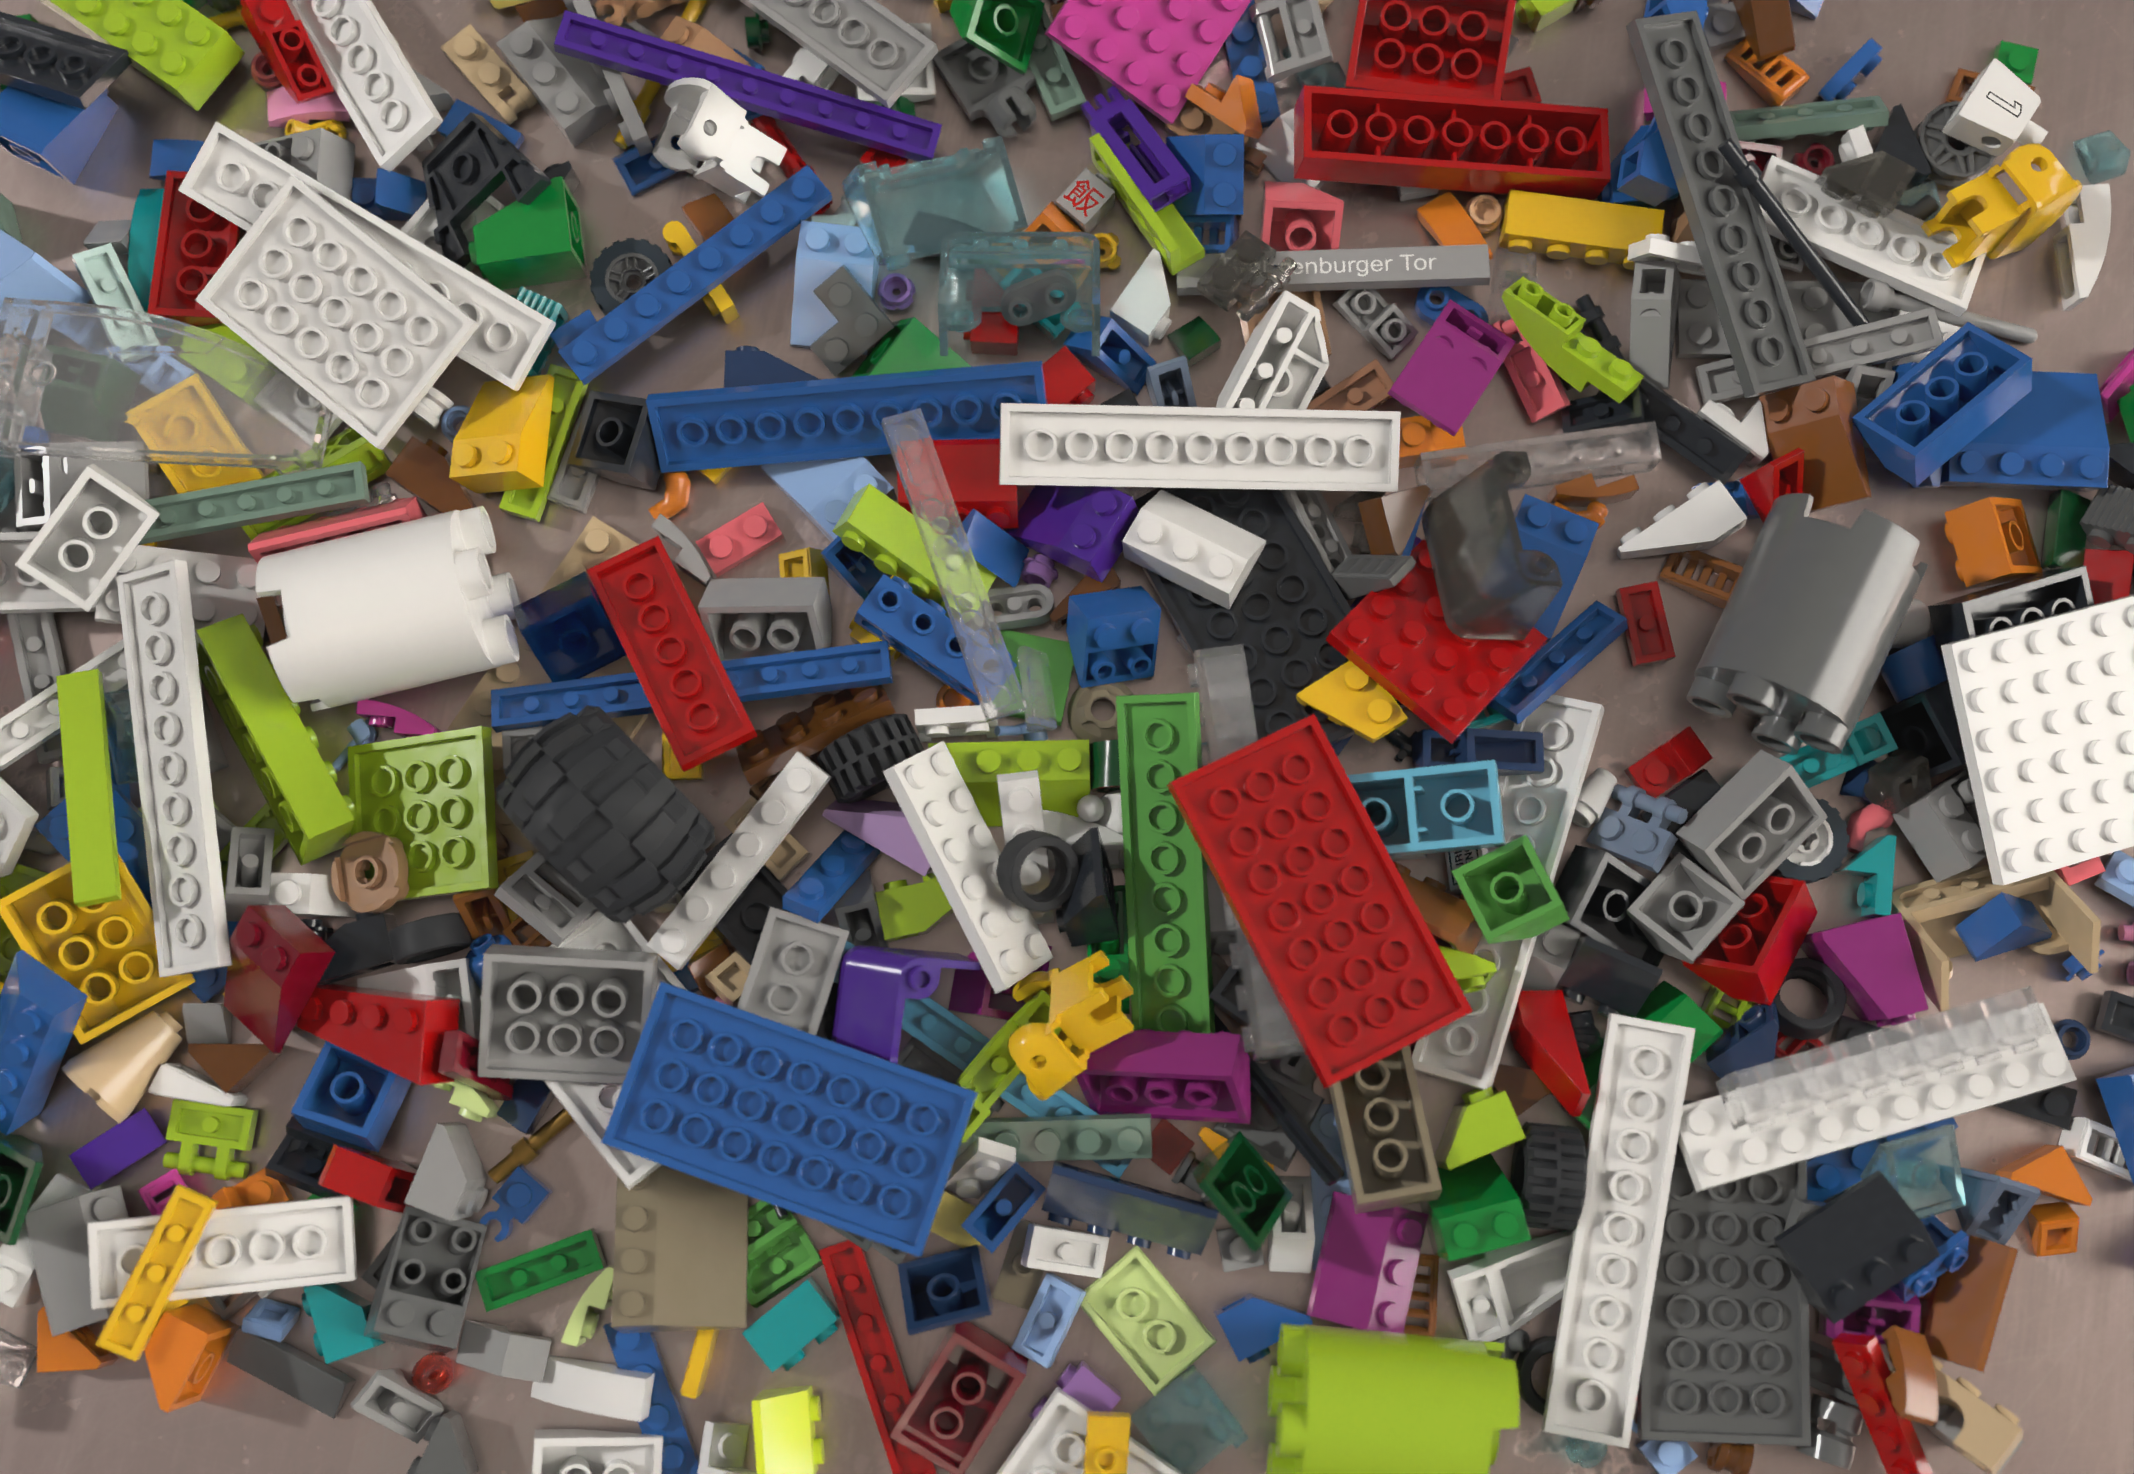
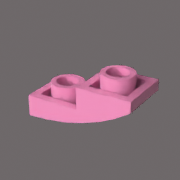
M284 87L267 92L268 127L286 128L287 122L290 119L308 125L309 119L349 121L350 115L336 91L333 94L299 104L294 101Z

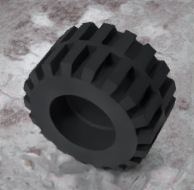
M892 714L866 723L839 737L827 745L816 759L820 768L832 777L828 784L837 802L853 803L889 788L890 785L882 771L924 751V748L907 714Z
M1526 1122L1522 1126L1526 1138L1515 1142L1511 1186L1520 1198L1528 1228L1571 1232L1580 1219L1586 1193L1587 1155L1582 1134L1579 1128L1573 1126Z

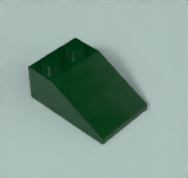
M1241 1131L1206 1155L1193 1172L1197 1185L1253 1253L1260 1249L1293 1196Z
M0 1132V1241L7 1245L16 1246L44 1162L40 1145L21 1135L9 1134L6 1136Z

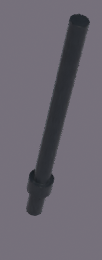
M1731 138L1720 144L1717 149L1735 171L1733 177L1742 188L1747 187L1850 324L1855 327L1870 323L1761 179L1762 172L1753 160L1748 161Z

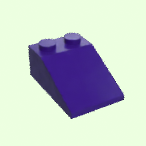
M1035 485L1018 512V528H1008L1006 532L1024 546L1102 583L1123 551L1122 541L1139 513V509L1132 496L1112 487Z

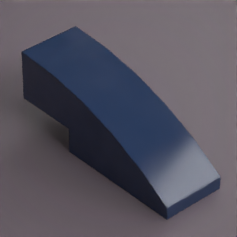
M1466 728L1452 744L1435 730L1422 729L1412 736L1413 768L1495 760L1498 776L1540 774L1544 772L1543 732Z

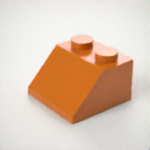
M1987 497L1944 512L1947 520L1945 533L1949 542L1954 545L1958 558L1955 563L1956 571L1960 580L1965 582L1966 587H1986L2042 572L2021 499Z
M197 1303L168 1310L164 1314L162 1313L144 1349L161 1410L168 1413L200 1401L239 1325L230 1320L223 1321L220 1315Z

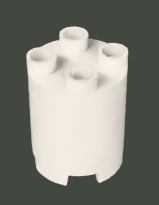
M478 506L462 511L453 510L262 557L256 570V593L259 597L281 595L284 624L288 637L268 646L267 650L276 674L291 701L296 703L313 700L310 707L312 712L519 661V647L511 620L521 618L520 599L515 582L509 572L491 576L485 555L496 552V541L486 509L483 506Z

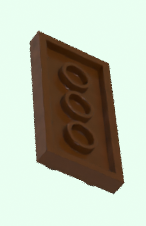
M882 685L850 688L834 695L831 693L822 695L812 702L811 707L799 713L793 711L781 716L775 725L763 731L755 730L758 735L757 737L735 747L743 774L750 786L783 770L797 751L809 757L823 750L827 745L846 733L873 720L892 715L896 711Z

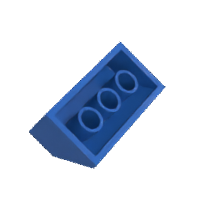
M1967 322L1853 417V423L1884 467L1917 487L2032 391V358Z
M23 950L16 953L0 994V1132L6 1136L41 1114L88 997Z

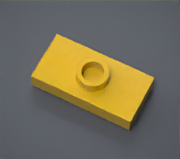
M1087 1411L1083 1474H1127L1131 1419L1129 1413Z

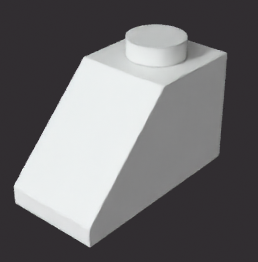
M1154 248L1110 310V318L1129 336L1146 347H1149L1154 338L1161 340L1172 323V320L1169 319L1171 303L1159 251Z
M271 873L269 905H285L297 917L356 918L355 915L360 913L352 910V907L347 902L339 900L332 886L331 875Z
M1278 1176L1293 1196L1268 1235L1269 1271L1311 1273L1315 1245L1311 1178Z

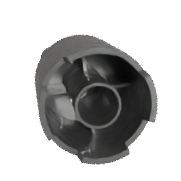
M1804 493L1785 494L1776 498L1697 665L1694 672L1695 679L1686 699L1695 707L1715 716L1731 718L1734 711L1738 710L1758 720L1752 731V738L1775 751L1796 755L1803 742L1827 753L1840 754L1846 741L1852 735L1928 564L1920 562L1918 565L1912 566L1920 541L1892 521L1867 509L1862 511L1851 529L1828 521L1811 518L1809 514L1814 497Z

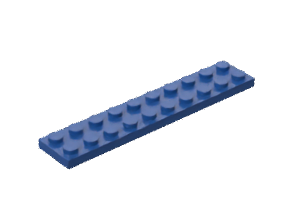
M1042 361L649 394L646 399L661 473L897 454L896 442L899 440L1000 439L1001 403L1047 404Z

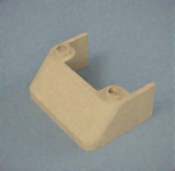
M1989 865L1960 872L1938 883L1931 879L1898 888L1892 893L1891 914L1901 913L1924 993L1940 1013L1949 1011V979L1953 975V964L1950 958L1969 954L1968 949L1955 930L1956 926L2001 892L2032 901L2052 932L2050 939L2028 945L2029 949L2046 956L2069 950L2090 974L2098 972L2101 920L2054 870L2006 885H1993Z

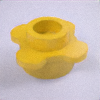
M1097 233L1093 236H1085L1100 263L1099 268L1116 270L1120 267L1121 258L1117 255V246L1119 244L1117 235L1114 233ZM1104 250L1105 254L1101 256L1098 254V251Z

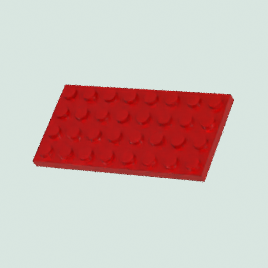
M1315 714L1188 773L1167 785L1324 1089L1473 1012Z

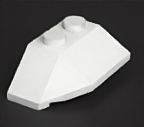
M1287 290L1283 291L1254 328L1218 397L1216 408L1307 409L1329 367L1325 338L1320 323V310Z

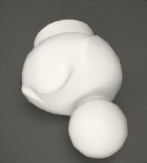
M1121 789L1108 792L1101 798L1096 795H1086L1077 803L1079 818L1085 822H1094L1123 835Z

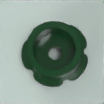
M755 12V16L744 17L747 48H759V51H762L763 43H770L768 21L766 19L760 20V15Z

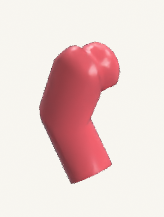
M1872 803L1850 815L1846 828L1850 842L1847 843L1848 852H1862L1867 832L1876 828L1883 827L1886 829L1890 827L1894 820L1893 812L1885 804Z

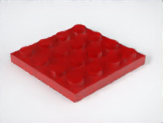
M1423 539L1410 553V556H1413L1417 562L1412 570L1395 587L1379 592L1371 591L1329 633L1325 641L1452 744L1538 652L1548 638Z

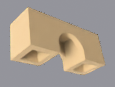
M1932 1356L1938 1388V1405L1951 1406L1958 1410L1964 1418L1963 1428L1953 1441L1955 1450L1987 1474H1997L2023 1438L2022 1428L2017 1426L2020 1419L2000 1404H1996L1992 1408L1978 1398L1981 1395V1391L1964 1378L1958 1377L1954 1381L1941 1371L1944 1367L1943 1364ZM1895 1366L1890 1370L1892 1374L1896 1371Z

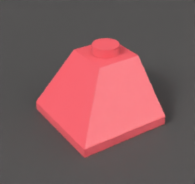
M1264 181L1260 252L1339 249L1344 201L1304 183Z

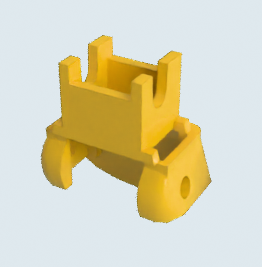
M2039 143L2025 144L2011 151L2003 160L2001 166L1996 164L1987 173L1950 190L1946 195L1949 199L1934 218L1924 222L1921 228L1928 237L1943 231H1950L1956 235L1958 242L1945 249L1942 253L1953 269L1986 253L1988 258L1996 259L2021 251L2032 244L2068 209L2081 192L2083 185L2078 179L2074 180L2049 149ZM2031 164L2038 165L2041 171L2034 170ZM2007 172L2026 196L2027 200L2019 205L1999 181L1998 175Z
M1102 950L1062 971L1059 968H1053L1047 972L1037 971L1030 973L1018 981L1013 988L1012 996L1017 1002L1023 1000L1027 1003L1040 990H1044L1050 996L1049 1022L1030 1023L1021 1026L1009 1037L1008 1045L1013 1060L1026 1076L1029 1090L1039 1100H1047L1078 1074L1085 1071L1090 1052L1133 1031V1024L1121 1011V1000L1133 994L1132 986L1123 975L1102 984L1093 981V974L1109 965V959ZM1060 1027L1062 1031L1056 1035L1054 1030Z

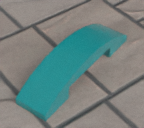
M164 188L140 189L132 215L128 250V279L157 338L171 337L177 330V323L150 318L147 315Z
M1879 712L1857 722L1851 737L1846 741L1840 754L1827 753L1806 745L1800 748L1796 755L1786 754L1779 759L1791 764L1809 789L1894 751L1898 747Z

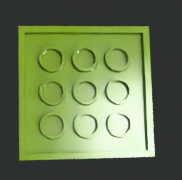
M477 726L347 747L349 797L357 813V816L354 817L355 821L351 830V836L359 832L370 831L384 833L402 841L409 868L407 880L409 891L407 896L400 901L499 888L491 727ZM370 862V869L365 871V877L373 879L375 869L372 862Z

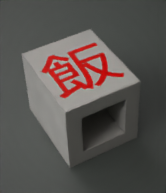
M1085 168L1058 197L1055 204L1081 229L1083 235L1087 236L1114 207V187L1102 174L1097 173L1094 175Z

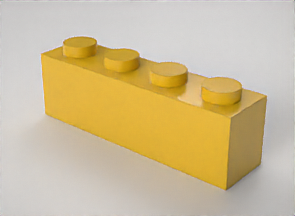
M1510 189L1503 203V217L1498 247L1508 248V251L1514 254L1524 255L1537 252L1544 253L1547 257L1556 260L1574 257L1585 259V262L1593 265H1603L1610 262L1623 264V267L1634 270L1635 262L1627 260L1629 245L1644 240L1648 234H1662L1665 210Z

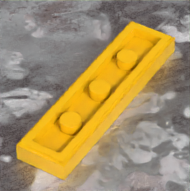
M180 1184L175 1187L95 1345L136 1362L139 1360L219 1201Z

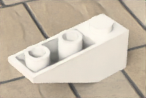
M1720 480L1711 486L1704 482L1687 494L1689 500L1678 508H1675L1672 504L1653 517L1655 523L1642 531L1640 527H1637L1620 539L1622 545L1618 547L1617 556L1620 560L1710 549L1744 527L1747 516Z

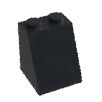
M1948 680L1880 712L1898 749L1887 754L1905 788L1966 763Z

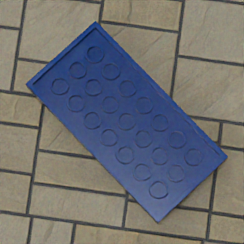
M660 982L601 1143L921 1257L978 1092L668 983Z

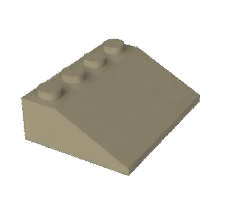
M661 1165L630 1190L627 1189L617 1176L611 1327L621 1333L746 1329L749 1196L665 1165Z

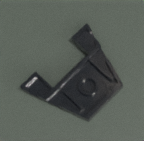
M472 112L422 161L429 208L436 211L438 226L433 230L435 243L441 245L443 256L463 268L471 262L469 242L462 230L461 224L506 179L517 201L526 205H530L552 183L548 176L483 116Z

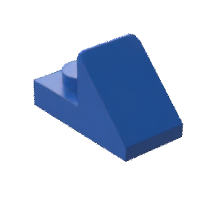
M377 168L376 178H353L351 201L384 221H409L428 199L424 181L394 171L390 172L383 168Z

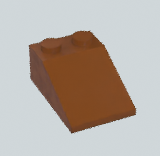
M1833 375L1759 397L1762 404L1767 443L1773 460L1797 448L1805 451L1803 493L1814 497L1810 513L1872 498L1862 435L1853 423V417L1858 413L1853 382Z

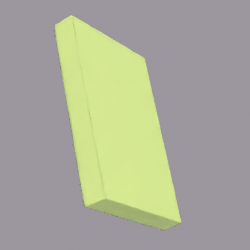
M1137 1245L1106 1270L1101 1278H1097L1084 1289L1086 1294L1080 1307L1154 1396L1217 1343L1213 1335Z

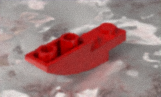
M240 0L242 4L241 15L255 42L276 77L294 101L299 104L333 94L335 90L301 20H295L286 0Z

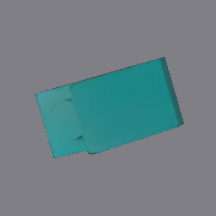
M1886 835L1872 840L1863 848L1862 852L1856 853L1844 862L1838 870L1833 871L1835 874L1864 877L1857 891L1858 906H1861V917L1876 918L1891 915L1897 838L1895 835Z

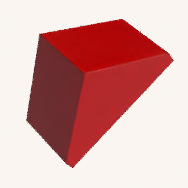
M1797 448L1740 479L1763 524L1776 498L1785 494L1803 493L1805 452L1803 449Z

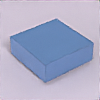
M260 1298L243 1318L241 1332L281 1342L298 1322L300 1308L271 1299Z

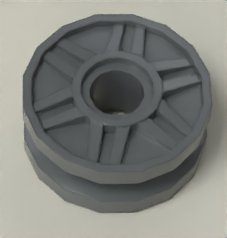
M1960 101L1940 104L1928 113L1924 120L1914 129V133L1932 171L1924 183L1935 189L1950 191L1981 176L1993 164L1996 156L1942 132V129L1956 110ZM1949 142L1952 143V144H1954V145L1956 146L1957 150H1955L1954 148H1952V147L1950 146Z

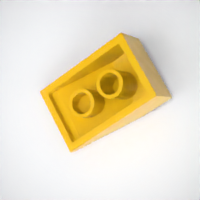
M551 374L526 377L518 391L511 389L498 380L484 382L453 440L449 478L476 494L544 487L555 377Z

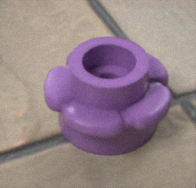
M900 273L887 275L879 283L877 289L878 296L881 297V304L889 310H895L896 308L903 310L909 307L913 302L912 295L916 291L912 280ZM898 289L900 294L894 295L893 291Z
M1036 554L1023 560L1025 564L1021 578L1025 583L1041 584L1049 588L1052 581L1057 580L1059 573L1054 568L1055 563L1047 556Z

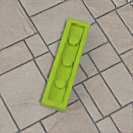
M551 363L547 374L553 375L555 380L544 487L505 491L499 506L502 512L538 523L542 517L548 500L547 495L560 466L588 384L584 386L573 370Z

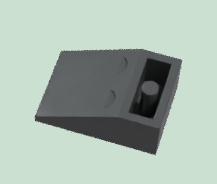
M406 1206L374 1294L363 1336L443 1354L455 1350L487 1225L464 1219L449 1221L421 1209Z

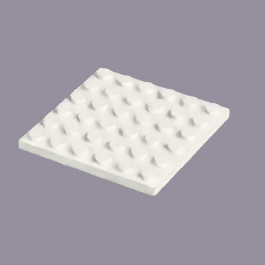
M2134 595L1941 645L1993 885L2010 884L2134 846Z

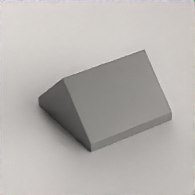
M1679 852L1627 909L1626 913L1657 951L1693 964L1742 909L1745 902Z

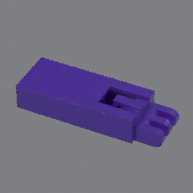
M1115 86L1107 89V94L1111 100L1110 103L1101 93L1094 97L1095 104L1098 107L1097 110L1093 108L1089 101L1081 104L1084 115L1090 121L1092 136L1097 133L1102 136L1155 212L1192 191L1189 174L1130 98L1125 100ZM1127 126H1129L1141 142L1137 146L1131 143L1129 145L1130 150L1126 146L1127 143L1131 142L1130 135L1127 131L1124 132L1123 130Z

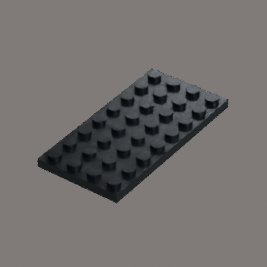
M1156 488L1135 499L1134 501L1140 511L1160 490H1164L1266 540V545L1230 609L1218 605L1142 567L1244 746L1254 743L1312 714H1315L1331 746L1354 735L1353 729L1334 723L1324 713L1309 705L1305 707L1296 699L1297 693L1349 661V659L1325 640L1329 633L1352 609L1281 491L1265 489ZM1394 697V699H1395L1396 702L1399 704V706L1401 707V709H1403L1404 707H1406L1405 705H1403L1399 700H1397V699Z

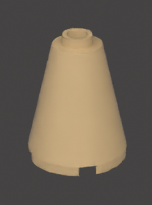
M166 1010L160 1016L156 1012L151 1011L71 1058L61 1069L84 1093H87L94 1099L103 1111L115 1121L121 1123L129 1117L148 1090L161 1064H165L182 1041V1037L178 1032L183 1027Z

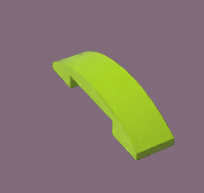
M1040 990L1009 1019L954 1083L955 1085L978 1092L961 1141L965 1144L990 1115L991 1111L989 1108L1021 1072L1010 1054L1008 1047L1009 1037L1021 1026L1030 1023L1049 1022L1050 996L1044 990ZM1060 1027L1054 1030L1056 1035L1062 1031Z

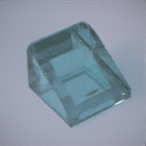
M2110 130L2074 141L2075 151L2091 184L2125 174L2131 151Z

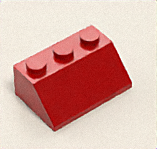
M1000 439L899 440L896 442L898 504L933 530L958 529L973 508L1001 529L1018 528V485H999Z
M1768 876L1744 900L1745 905L1693 964L1681 960L1686 968L1733 999L1765 1005L1772 1004L1818 913L1805 881Z

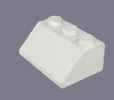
M95 464L88 465L18 559L15 566L89 612L161 513L131 488Z
M1160 490L1140 509L1122 544L1125 559L1218 605L1230 609L1266 545V540L1164 490Z

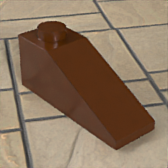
M412 436L385 473L397 485L413 496H416L440 514L476 507L466 487L449 478L451 463L445 458L448 451L429 438L424 444Z

